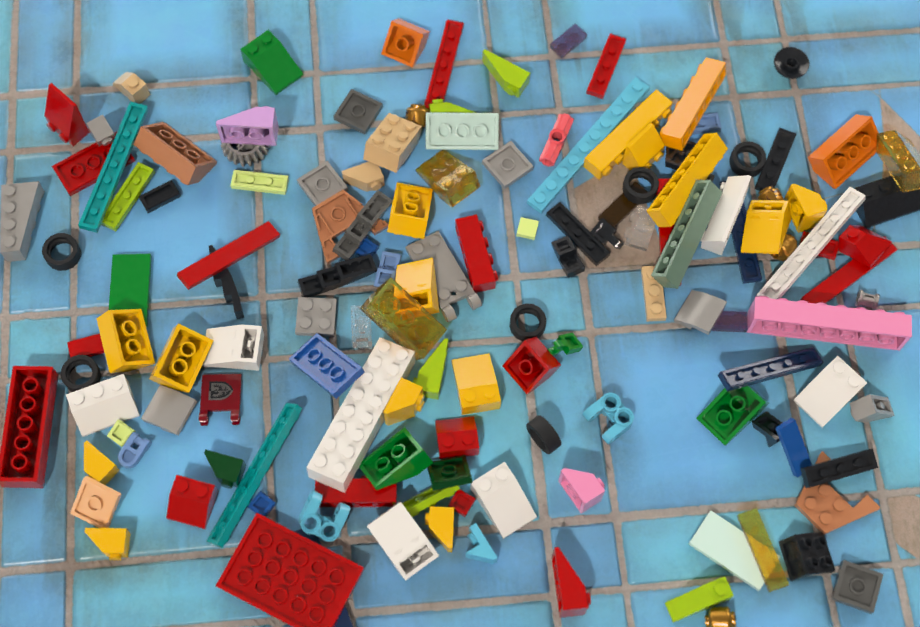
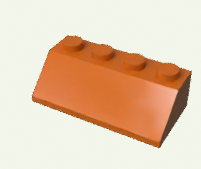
M856 114L810 154L808 159L813 171L833 189H837L884 145L872 116Z

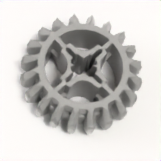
M232 143L221 144L224 156L230 162L233 161L235 165L240 163L242 167H244L245 163H248L250 167L252 162L258 164V159L264 160V155H268V149H270L268 145L236 144L238 147L236 151L231 147Z

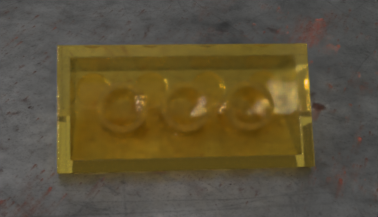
M896 130L877 133L876 152L901 192L920 189V153L914 144Z
M392 277L374 291L359 308L398 345L415 351V360L424 359L447 330Z

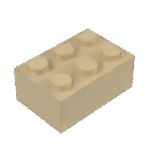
M388 113L366 141L363 159L397 173L419 143L422 126Z

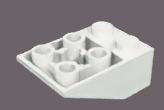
M235 325L206 330L205 337L214 341L202 366L259 371L264 341L262 326Z
M401 502L367 525L404 580L410 578L439 556Z

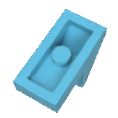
M476 523L471 525L468 538L473 545L477 544V546L466 552L465 557L491 564L496 563L497 556Z

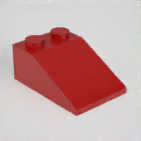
M50 83L44 115L48 122L46 125L53 133L56 131L64 143L69 142L74 147L90 132L77 105L54 84Z
M554 547L551 558L559 617L585 615L589 605H591L590 593L586 592L585 585L559 547Z

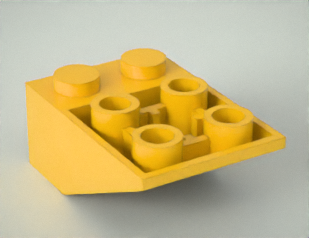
M751 200L746 215L741 253L779 254L791 221L789 201Z
M433 258L397 265L394 290L395 311L403 320L440 313Z

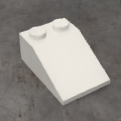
M837 356L793 401L823 428L863 389L867 382Z
M505 462L471 483L470 490L503 539L537 518L517 479Z

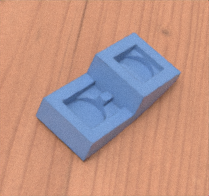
M382 251L374 287L393 290L396 268L400 264L401 254Z

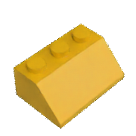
M142 309L108 310L96 318L109 373L129 372L155 364Z
M178 323L173 328L149 380L174 390L189 393L214 340Z

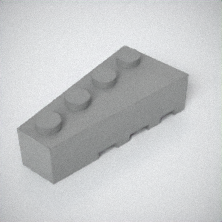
M39 181L1 185L0 253L7 262L22 261L27 258L32 240L31 234L33 229H35L36 216L40 211L41 198L45 192Z

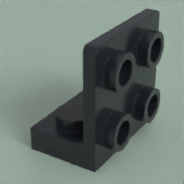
M823 532L795 534L778 542L790 581H797L809 575L835 572L833 560Z

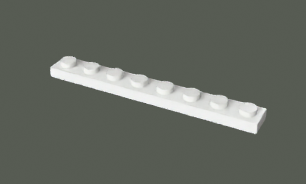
M849 187L756 296H767L770 299L781 298L865 201L866 195Z

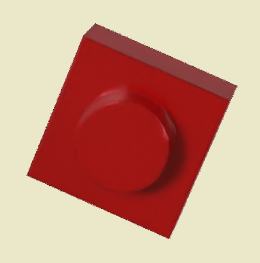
M459 489L456 491L448 507H454L455 512L466 517L476 498Z

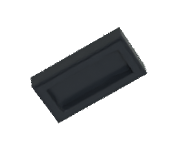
M170 180L138 197L147 213H150L180 198L181 195L173 181Z

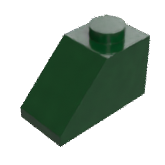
M205 449L204 454L219 483H221L220 485L230 489L233 486L238 487L246 468L244 460Z

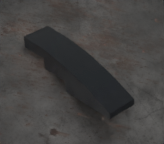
M213 245L209 246V253L211 254L216 251ZM228 268L214 275L213 280L216 287H223L226 303L233 302L236 318H244L240 297Z
M369 254L337 262L335 267L316 271V275L300 278L297 283L302 297H311L358 281L377 272V268L372 255Z

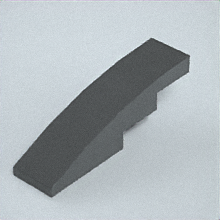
M377 190L357 214L356 219L347 228L343 237L334 246L332 251L344 260H349L373 230L393 200Z

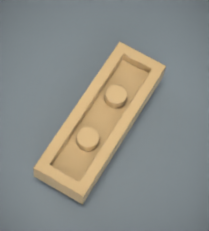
M655 266L641 267L647 322L666 321L667 318L663 286L651 276Z

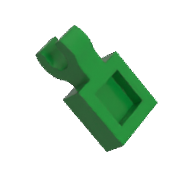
M572 332L559 335L556 341H553L554 346L548 348V351L552 356L557 355L561 351L568 355L580 352L583 345Z

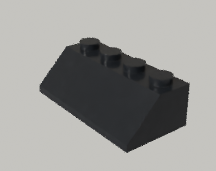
M920 166L855 188V190L866 195L865 201L856 210L865 228L920 211Z

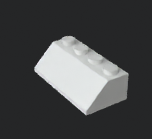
M730 176L727 178L726 183L722 182L720 186L722 195L708 223L707 230L700 240L702 241V249L722 256L748 192L751 176Z

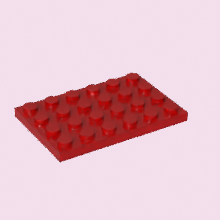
M256 513L219 578L216 587L292 627H334L365 568Z

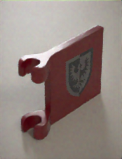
M241 374L202 375L199 412L201 426L208 425V412L231 411L230 419L232 425L240 424Z

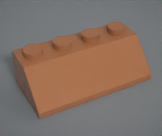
M165 122L141 126L134 145L139 148L140 152L147 154L155 163L163 166L168 173L175 175L185 185L200 182L218 162Z

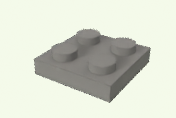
M512 141L482 160L484 167L504 190L531 172L534 167Z
M328 161L297 179L298 185L314 206L341 190L348 191L347 185Z
M298 297L295 334L314 336L318 333L320 336L334 337L337 299Z

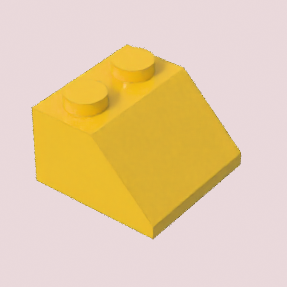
M652 123L626 146L622 164L629 170L638 167L650 169L655 161H660L664 155L665 145Z
M796 184L790 186L784 200L789 201L791 220L797 232L800 233L814 228L827 212L825 200H822L819 193Z
M400 378L384 410L385 424L389 426L415 417L417 411L421 412L425 401H423L425 397L423 387Z

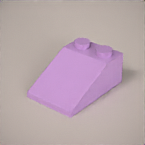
M269 106L254 107L216 121L221 143L277 145L279 125L275 108Z

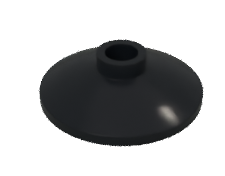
M784 48L775 55L774 67L780 75L786 78H800L809 69L810 63L807 55L797 48Z

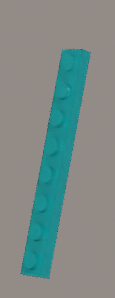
M134 102L129 103L78 226L80 229L98 233L133 149L138 132L147 115L148 106Z
M286 403L206 540L211 545L223 548L229 541L230 534L239 523L241 515L249 506L253 494L259 488L264 475L269 471L270 465L279 453L281 445L289 436L294 423L298 420L299 414L303 409L298 404Z

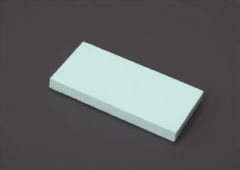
M426 112L425 149L498 150L499 113Z
M711 510L688 544L757 591L761 589L780 558L779 555Z

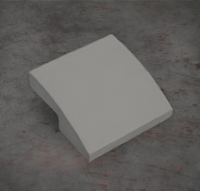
M692 290L675 317L674 322L690 330L693 327L709 335L723 312L727 301L707 293Z
M160 385L141 419L146 423L160 427L163 431L179 435L197 401L183 393Z

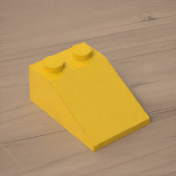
M397 182L387 232L424 239L433 189Z
M490 354L452 359L461 415L500 409L501 399Z

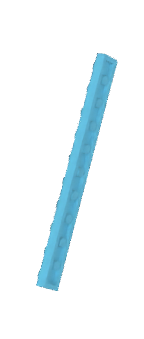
M635 77L530 196L527 204L542 214L583 167L585 157L624 120L649 91L650 86Z

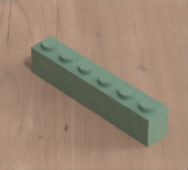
M711 180L695 181L651 276L665 288H679L722 195L721 190Z

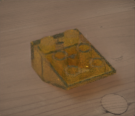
M444 149L415 169L439 198L451 207H454L481 187L475 170Z

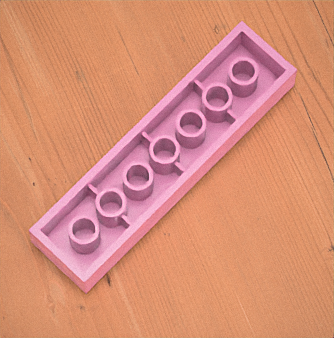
M767 296L755 297L747 313V333L900 351L912 337V315H907L903 312L890 313L881 309L873 311L866 310L863 307L847 308L845 305L830 306L826 303L813 304L804 300L796 302L789 301L786 298L770 299Z

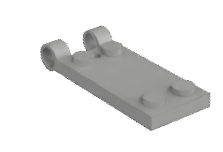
M439 231L405 246L412 262L429 258L434 259L439 309L447 322L457 319L451 305L466 298L472 310L482 306L479 296L474 292Z

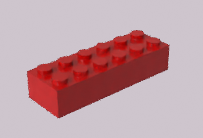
M13 366L0 450V485L3 488H44L59 376L52 366Z

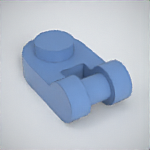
M133 432L118 454V461L121 466L127 469L135 467L144 453L150 448L152 441L147 438L143 439L139 434ZM135 444L139 445L137 450L132 448Z

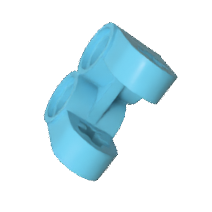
M612 392L602 396L582 414L588 422H591L600 414L611 420L613 426L601 436L607 444L612 443L629 430L634 420L633 412L621 403V399L616 393ZM612 402L615 407L609 408L605 403ZM623 416L628 422L623 423L618 418Z
M312 490L299 515V524L307 534H314L327 542L334 541L339 536L348 517L350 506L340 502L332 517L318 514L317 510L323 495ZM308 518L315 519L311 525H306L305 521ZM328 525L333 526V529H332L331 532H329V533L323 532V530H324V528H325L326 526H328Z

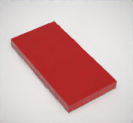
M94 143L52 166L69 196L96 183L112 143L107 146H98L97 143ZM131 153L125 167L135 162Z

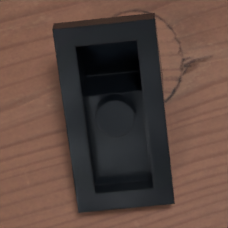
M765 412L752 421L753 428L766 437L768 447L780 441L776 427L781 425L782 422L769 412Z

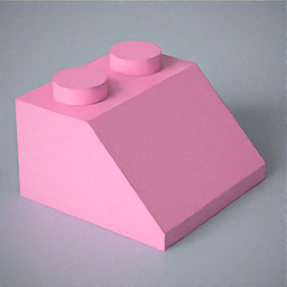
M567 468L561 470L558 482L581 514L601 501L605 492V485L600 478H596L594 474Z

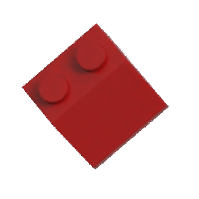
M537 337L524 340L502 366L522 390L529 394L548 380L561 364Z
M474 416L435 420L439 459L462 455H479L478 434Z
M176 475L169 494L166 518L206 529L219 492L213 484Z

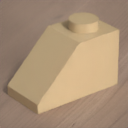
M125 72L113 82V85L134 103L141 104L150 96L147 84L135 73Z
M371 162L341 171L344 183L367 192L371 190L376 191L385 186L384 176L380 167Z

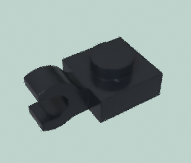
M604 218L590 232L604 245L608 241L616 249H620L624 245L614 235L618 230Z

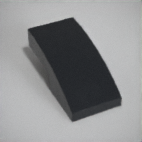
M569 236L551 242L555 255L568 278L585 271V266L578 257L576 248Z

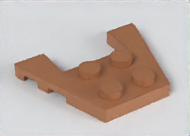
M341 190L312 208L327 265L340 257L332 251L336 245L332 239L344 233L364 207L361 202L345 190ZM380 219L371 232L374 236L388 228V223Z
M822 451L818 455L815 464L831 459ZM828 483L810 488H805L804 485L794 505L824 535L874 513L881 508L868 495L853 508Z

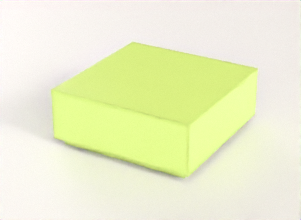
M521 217L516 236L535 240L539 221Z
M117 420L107 437L123 447L135 430L123 421Z

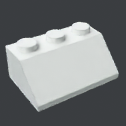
M124 374L66 394L71 412L82 437L112 427L117 420L125 422L140 416L129 382Z

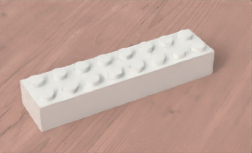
M381 337L378 339L363 366L365 372L354 382L307 466L309 478L343 493L346 492L384 422V410L400 378L407 379L415 364V351Z

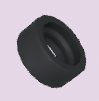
M745 141L739 143L734 147L730 156V167L738 176L749 175L751 178L755 177L764 167L766 153L760 145L754 142ZM742 152L753 154L758 159L757 166H743L737 159L738 154Z
M643 167L633 168L626 174L622 190L624 196L629 201L635 204H646L656 196L659 181L657 175L650 169ZM635 178H643L651 184V190L644 194L637 193L630 188V182Z
M57 233L50 236L44 242L42 254L52 269L66 271L73 268L79 262L81 249L76 239L71 235ZM62 243L70 244L73 251L68 258L56 261L51 257V252L57 245Z
M526 303L519 305L510 316L509 327L511 333L520 341L533 337L539 339L546 327L545 313L534 304ZM521 314H532L538 318L539 326L533 332H524L517 327V318Z
M86 355L71 357L61 368L62 382L71 392L97 384L101 379L100 368L92 358ZM79 365H88L92 369L91 378L84 384H73L69 377L71 371Z
M541 415L536 416L526 424L530 436L546 454H551L561 446L562 442L557 432Z

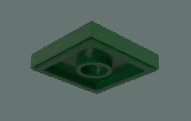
M465 455L432 461L433 463L427 467L433 491L473 483Z

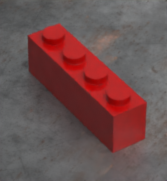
M477 214L455 219V229L471 287L476 293L495 289L498 275L491 266L493 265L492 254L487 252L489 245L487 237H483L482 234L484 231L482 220H478Z
M361 476L360 478H353L346 492L343 493L315 480V492L323 495L319 507H337L340 502L350 507H394L397 504V483L376 490L366 476Z

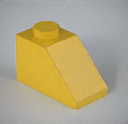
M87 440L84 442V471L88 477L107 485L120 470Z
M430 506L429 513H425V525H429V532L448 552H452L454 507Z
M85 528V533L110 560H122V557H128L131 533L126 528Z

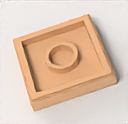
M86 476L82 480L70 514L98 528H109L122 493Z

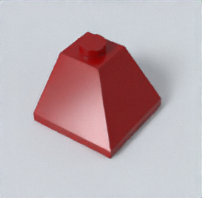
M849 225L839 236L838 251L871 268L892 245V241L861 225Z

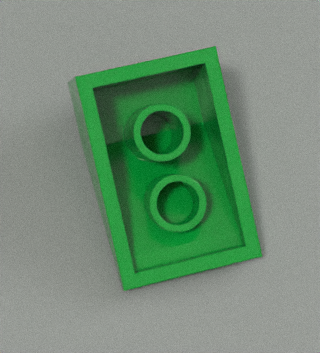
M269 29L240 49L242 59L246 65L275 95L304 76L287 50Z
M750 385L727 391L724 388L696 419L726 446L765 409L769 402Z
M404 427L361 462L359 468L375 489L379 490L419 475L433 462Z

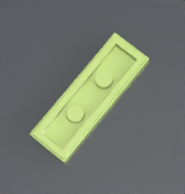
M234 170L230 186L231 189L286 195L289 177L286 175Z

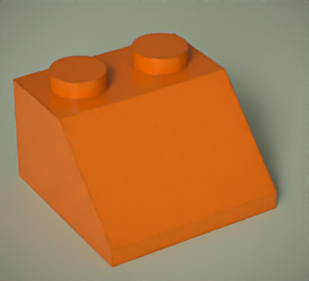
M399 18L392 20L381 54L414 67L425 48L430 31Z

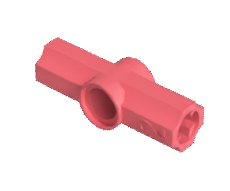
M565 113L559 114L539 159L543 165L548 167L555 165L574 122L570 115Z

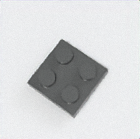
M351 89L333 117L335 121L366 134L383 108V103Z
M842 560L831 600L873 614L883 574Z

